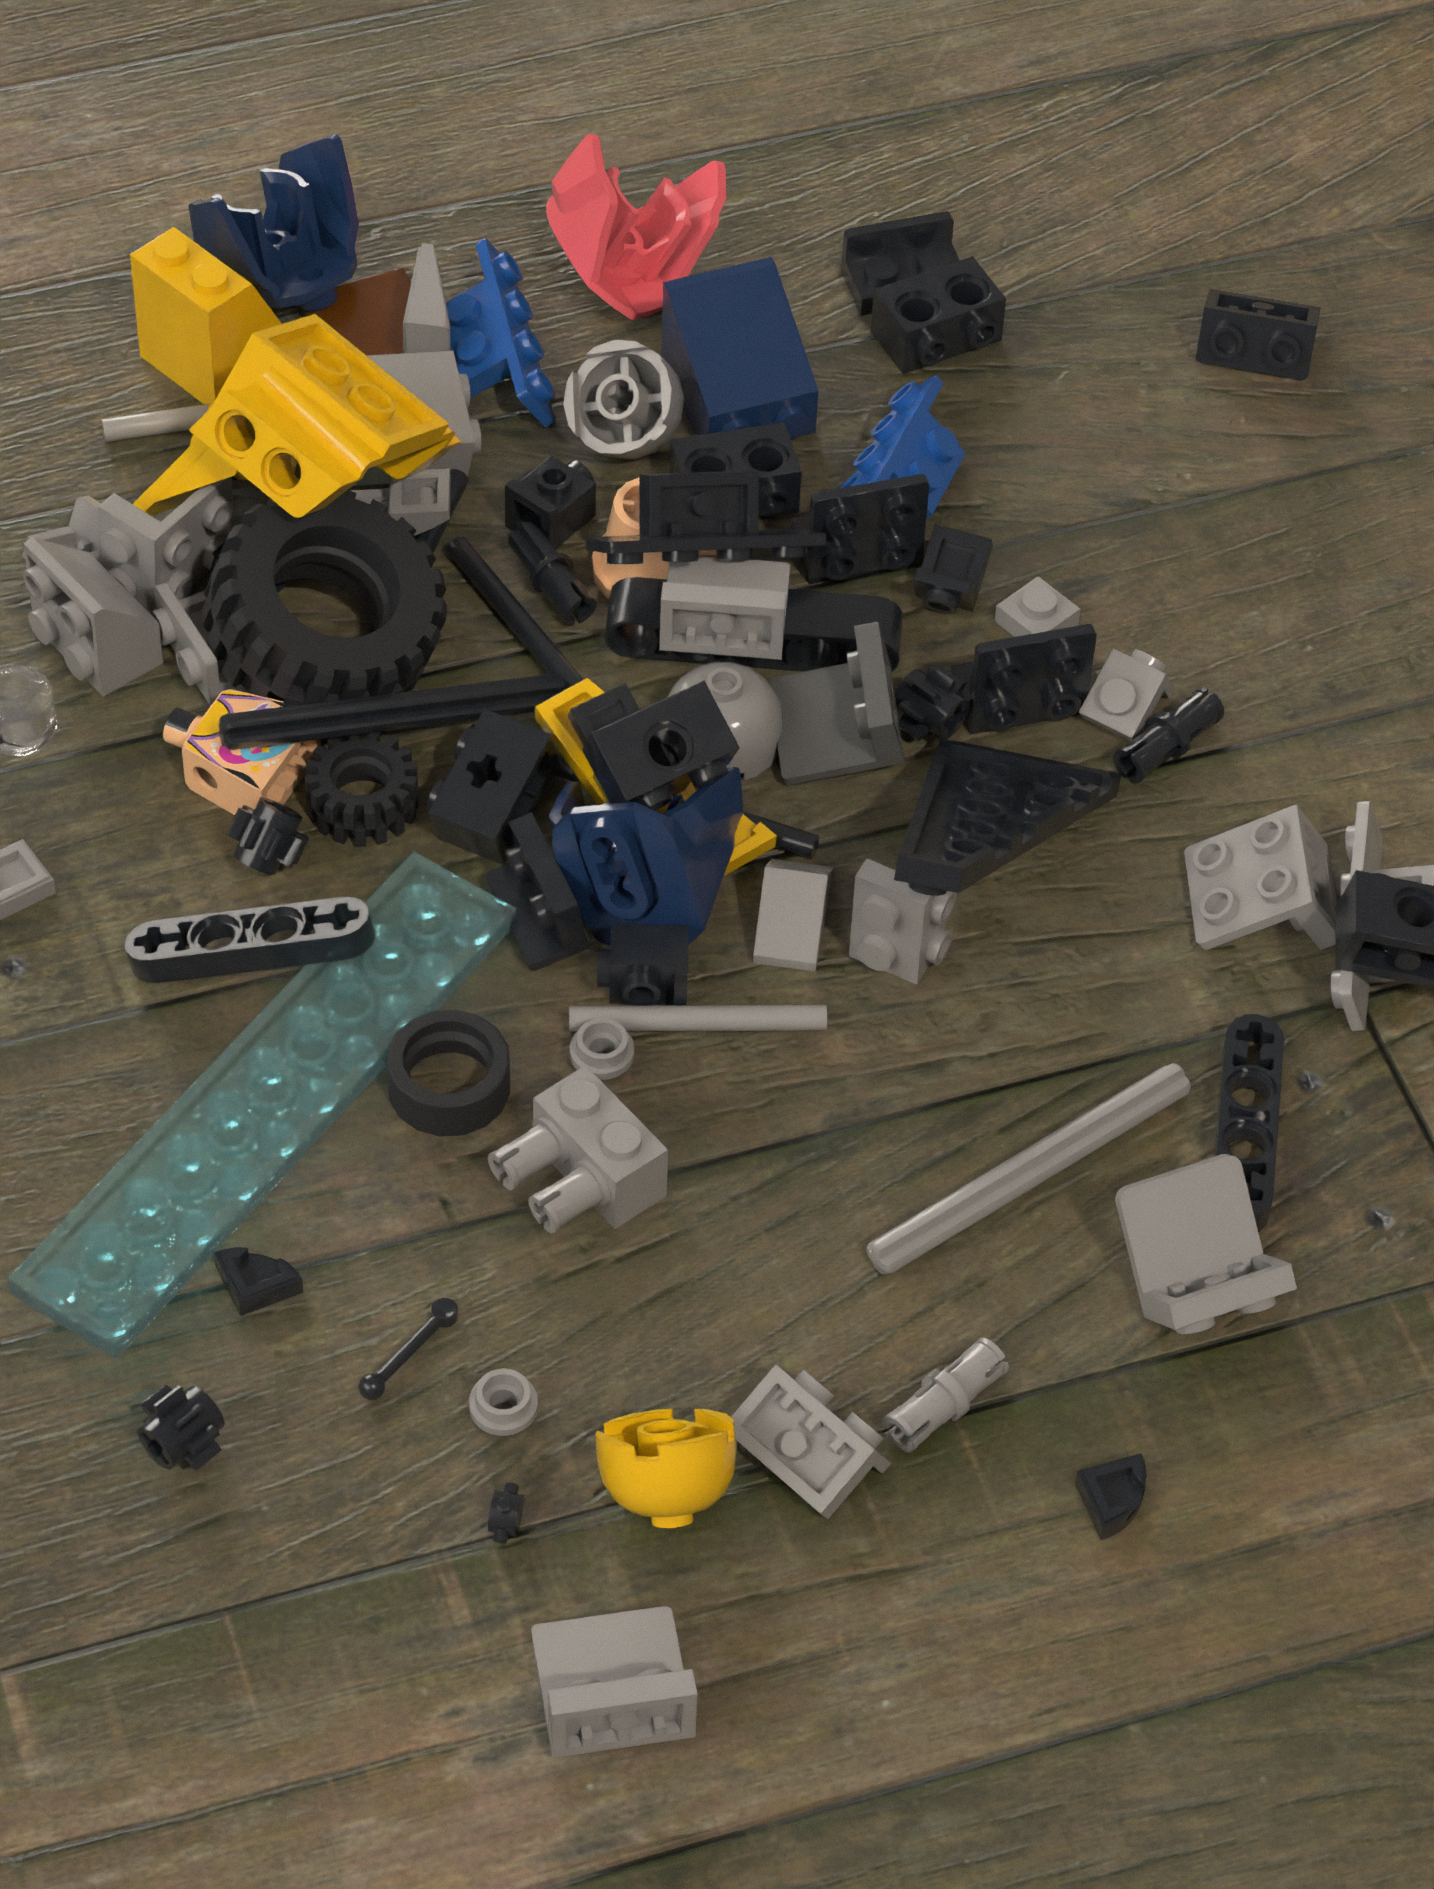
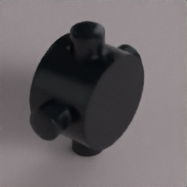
M506 1483L504 1491L495 1490L488 1519V1532H494L493 1541L496 1543L506 1544L508 1535L517 1536L524 1508V1495L518 1494L519 1486L514 1483Z

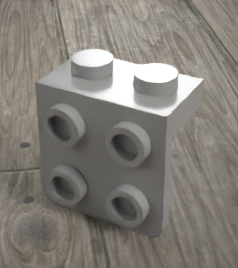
M229 477L200 487L161 522L115 493L98 506L100 564L149 613L156 610L154 586L166 582L176 598L181 600L191 596L194 587L213 572L217 560L212 553L226 541L232 530V514L234 511L232 478Z
M1221 1154L1123 1186L1118 1190L1115 1197L1116 1206L1144 1318L1174 1329L1177 1334H1192L1213 1327L1216 1324L1214 1317L1234 1310L1240 1314H1250L1269 1309L1276 1304L1275 1296L1297 1289L1291 1263L1263 1254L1242 1163L1237 1157Z

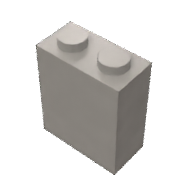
M454 351L367 355V357L449 423L448 428L455 432L454 435L462 441L425 470L458 469L468 476L472 455L479 454L481 451V430L478 420L469 418L467 410L470 405L469 380L466 373L459 374ZM378 466L369 468L363 478L353 486L390 484L391 476Z

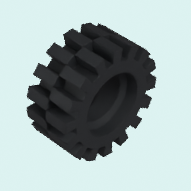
M380 732L368 733L367 739H359L358 734L349 735L348 741L342 742L339 737L328 738V750L320 744L313 750V760L308 759L306 764L307 807L311 822H318V831L325 837L334 830L335 842L345 845L348 836L355 837V847H366V837L374 836L376 844L379 845L387 842L388 830L398 837L405 832L404 822L408 824L413 823L416 817L415 809H418L419 802L418 769L416 760L412 761V752L409 748L404 746L399 749V739L389 735L384 743L380 742ZM355 781H372L384 786L380 791L369 795H352L340 790L344 785Z

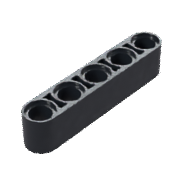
M625 578L615 583L610 592L604 639L611 651L624 657L700 664L735 662L751 668L804 672L848 663L847 652L857 651L854 626L879 622L892 672L897 668L900 661L902 610L895 602L884 597L788 589L782 660L660 650L661 595L663 582H667V579Z

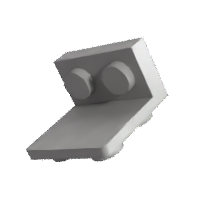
M699 555L698 561L669 562L667 582H663L661 595L660 650L782 660L790 565L786 562L751 559L723 560L712 556Z
M1297 804L1190 845L1184 850L1196 942L1203 950L1214 948L1288 919L1296 931L1304 929L1320 950L1335 945V908L1337 906L1328 844Z
M661 1606L535 1624L532 1627L531 1639L552 1758L694 1738L696 1736L698 1694L693 1669L684 1670L673 1612L670 1607Z

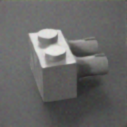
M586 1065L533 1097L532 1128L509 1144L488 1154V1163L491 1171L499 1181L503 1179V1186L508 1190L515 1189L527 1178L551 1164L564 1176L551 1186L533 1194L528 1200L535 1219L539 1224L544 1222V1229L551 1234L592 1207L614 1229H617L667 1196L668 1149Z

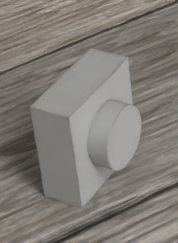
M1036 577L996 605L995 622L1011 635L1017 637L1078 626L1081 609L1040 577Z

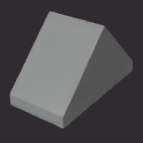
M771 859L764 870L753 963L816 972L834 867Z

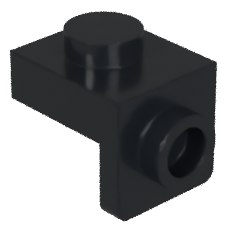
M935 524L922 567L915 570L912 580L916 597L923 599L922 603L926 607L938 612L954 614L957 608L973 612L992 552V539Z

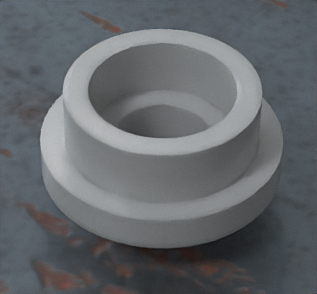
M594 1018L585 1022L572 1037L570 1042V1060L576 1070L586 1065L600 1080L616 1078L625 1073L632 1065L634 1060V1042L630 1034L619 1022L610 1018ZM604 1051V1052H608V1053H606V1054H599V1053H596V1052Z
M495 1369L486 1373L475 1384L469 1396V1412L472 1420L480 1429L493 1435L509 1436L525 1430L534 1421L538 1411V1397L535 1388L521 1373L512 1369ZM498 1403H509L514 1407L497 1409L493 1406Z

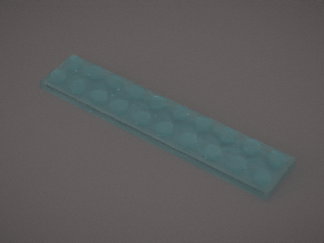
M413 852L365 902L368 906L376 934L373 945L365 953L355 958L305 965L8 1277L10 1294L117 1359L386 1067L387 1050L395 1033L411 1019L431 1011H437L511 931L509 925L516 918V908L418 853Z

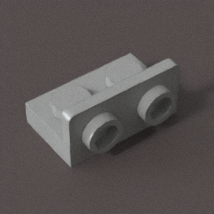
M775 1365L731 1416L735 1420L736 1440L821 1515L829 1519L873 1466L882 1474L890 1466L891 1462L876 1450V1447L884 1438L854 1412H851L844 1422L831 1412L826 1406L833 1399L834 1395L804 1369L793 1379L778 1365Z

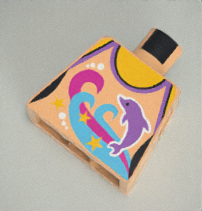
M232 689L222 691L204 716L179 707L175 708L170 713L163 731L165 742L182 748L184 778L189 789L233 815L243 805L255 809L260 797L268 798L284 805L306 774L308 759L313 760V750L319 744L321 745V739L230 750L222 746L219 738V719L224 714L295 706L284 704V701Z

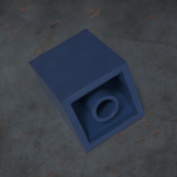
M772 257L663 282L661 355L680 378L684 395L683 410L696 436L781 422L785 423L790 439L816 432L819 391L780 275Z

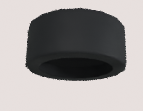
M461 1010L431 1011L411 1019L397 1031L387 1050L389 1101L399 1118L416 1130L439 1137L463 1136L486 1127L502 1113L510 1095L509 1046L499 1029L481 1016ZM459 1053L473 1057L486 1066L487 1077L477 1086L460 1093L441 1094L426 1090L411 1080L410 1070L422 1059L435 1054Z

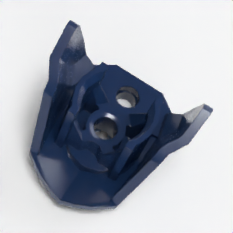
M337 134L311 141L283 153L280 157L279 169L265 167L260 170L267 206L263 219L260 210L234 208L227 205L220 194L213 195L209 200H196L188 205L194 242L250 282L269 307L284 308L293 306L306 311L326 308L336 302L338 298L336 286L352 279L357 267L355 242L359 222L342 140Z
M738 767L728 768L729 773L725 777L699 788L686 801H684L682 795H673V800L663 814L637 802L610 804L609 801H606L603 805L585 806L580 783L578 781L566 783L549 814L553 830L552 847L555 860L578 903L580 914L596 940L611 946V924L688 925V945L704 931L722 878L735 847V832L743 814L741 773Z

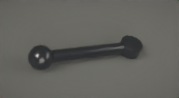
M449 1298L436 1300L431 1307V1317L376 1373H369L361 1378L358 1385L360 1394L368 1400L380 1398L385 1391L387 1380L440 1327L447 1328L456 1323L458 1319L457 1304Z

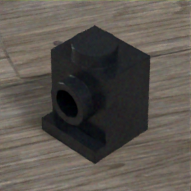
M551 455L521 481L517 482L512 479L505 485V527L513 531L518 528L520 523L530 521L534 526L540 528L555 550L596 516V483L590 470L579 461L572 460L565 464Z
M611 924V949H598L597 988H610L609 1003L631 1004L634 1006L686 1005L688 925Z

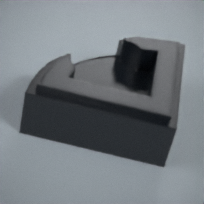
M243 1247L228 1248L214 1252L215 1266L240 1316L303 1293L301 1276L290 1263L281 1258L275 1260L267 1256L249 1253V1249Z
M1142 1453L1077 1471L1075 1484L1100 1541L1122 1531L1135 1518L1141 1507L1147 1477L1145 1460Z

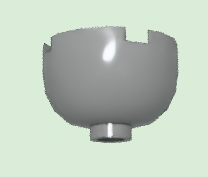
M612 340L592 348L585 355L588 359L581 365L577 373L572 371L566 382L563 405L568 426L576 436L581 438L585 445L607 457L638 459L655 453L672 438L682 419L684 395L680 378L662 355L636 341Z
M710 662L694 667L674 684L667 697L705 680L740 747L730 764L727 765V768L738 767L740 773H744V780L757 777L773 765L779 754L777 742L782 733V709L775 691L766 678L754 669L735 662Z

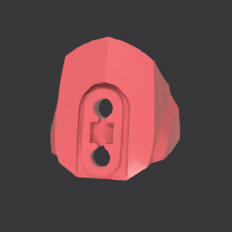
M589 133L570 154L552 180V196L546 204L547 218L558 242L587 287L629 319L645 318L662 311L663 282L689 276L699 256L717 229L719 214L726 200L725 164L719 161H711L676 186L673 185L671 179L663 178L645 206L636 209L628 202L618 185L619 169L611 166L606 173L599 136Z

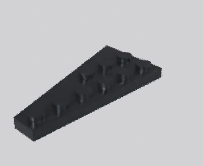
M940 738L898 855L894 880L908 883L910 889L925 895L939 896L946 894L947 891L960 893L1116 798L1121 773Z

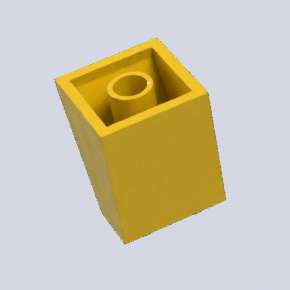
M175 227L130 254L140 356L201 403L210 404L217 398L252 333L282 323L250 282Z

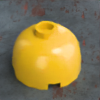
M657 1409L628 1414L604 1423V1433L596 1431L595 1434L597 1462L602 1482L611 1497L631 1513L651 1517L652 1525L655 1527L677 1528L691 1524L693 1522V1513L706 1510L726 1493L734 1474L737 1447L735 1420L726 1413L709 1409H694L695 1422L673 1419V1409Z

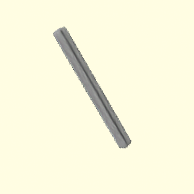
M1176 1063L1159 1068L871 1241L867 1246V1254L873 1262L875 1269L881 1274L897 1271L1183 1098L1191 1089L1190 1082L1185 1076L1183 1069Z

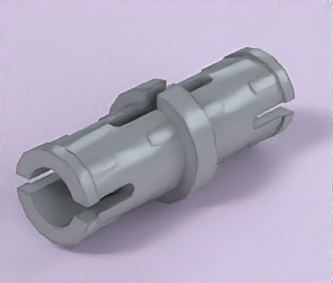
M980 1337L958 1359L945 1367L941 1372L935 1368L922 1379V1387L912 1397L882 1418V1426L889 1429L885 1433L891 1442L900 1450L911 1453L933 1431L946 1423L950 1418L952 1421H957L970 1410V1402L987 1386L1008 1372L1009 1365L1008 1362L1002 1361L1005 1355L1001 1349L991 1340Z

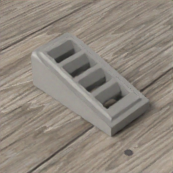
M422 243L421 247L418 248L403 320V353L450 351V323L433 244Z

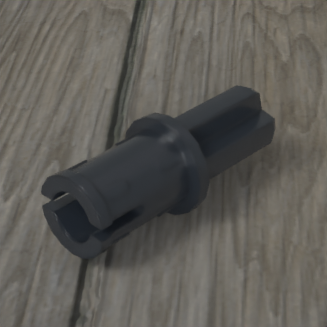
M530 521L520 523L517 529L509 533L508 544L531 573L530 584L535 591L543 592L549 598L566 625L573 626L575 621L580 624L587 620L594 613L597 601L574 574L573 562L570 557L563 553L558 554L540 528L534 526Z

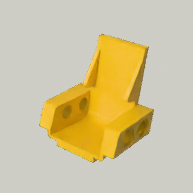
M313 314L252 333L212 407L189 429L195 435L189 448L133 505L152 516L180 506L202 486L241 473L290 515L300 518L328 506L360 481L369 468L378 466L394 479H403L424 471L462 441L454 435L455 432L448 428L449 423L320 317ZM291 456L298 461L301 468L300 479L292 471Z

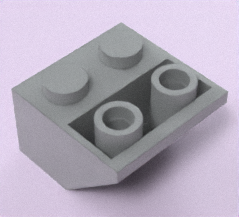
M32 538L23 543L27 569L23 572V581L30 593L32 612L28 614L30 626L36 637L44 645L51 643L63 655L67 667L78 680L86 679L104 697L163 664L159 622L89 552L37 538Z

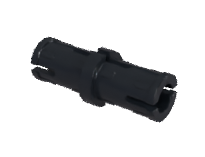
M1199 687L1177 707L1169 712L1161 711L1152 717L1147 724L1150 727L1134 740H1131L1114 752V764L1118 772L1121 773V776L1126 778L1137 769L1130 776V782L1138 784L1169 758L1178 759L1189 751L1191 747L1189 743L1194 738L1223 719L1225 714L1224 707L1218 696L1212 692L1201 702V699L1208 695V689Z

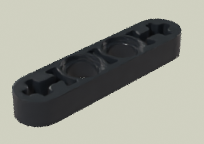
M336 897L153 920L134 928L128 934L124 944L135 976L147 983H160L347 960L365 953L373 945L376 934L368 906L362 900L355 897ZM283 930L296 931L293 936L279 942L267 941L276 932ZM315 930V934H311L310 931ZM224 937L233 938V941L223 948L215 950L204 949L208 943Z
M1245 1014L1235 1018L1229 1024L1222 1052L1214 1157L1221 1154L1235 1156L1229 1150L1228 1145L1237 1140L1254 1142L1263 1151L1260 1157L1253 1160L1238 1158L1242 1163L1246 1183H1249L1248 1192L1257 1229L1260 1232L1267 1225L1274 1195L1284 1037L1281 1028L1270 1018L1259 1014ZM1246 1041L1259 1043L1260 1054L1257 1066L1246 1065L1248 1052ZM1241 1088H1251L1262 1093L1267 1102L1258 1107H1246L1239 1104L1232 1094Z

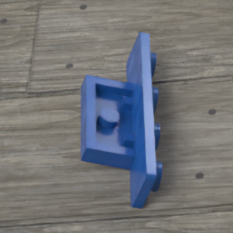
M484 238L476 243V248L485 280L446 302L450 323V351H454L459 374L466 373L468 376L470 398L511 375L518 399L544 427H547L556 422L550 400L555 398V391L550 380L540 367L539 360L544 358V352L538 339L530 330L528 321L533 319V313L526 298L519 291L517 284L523 279L516 261L508 251L505 250L499 253L487 238Z
M937 375L932 376L919 386L914 381H911L895 393L888 403L892 408L890 414L884 417L871 432V435L875 438L874 442L856 458L853 463L857 469L856 473L840 488L925 474L930 485L927 518L934 513L966 454L959 446L954 434L946 427L941 426L928 411L944 384Z

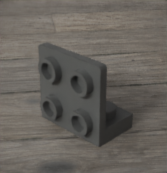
M879 622L854 626L857 651L847 652L848 663L774 677L770 680L769 683L779 698L782 709V733L777 746L781 776L786 785L905 763L891 664Z

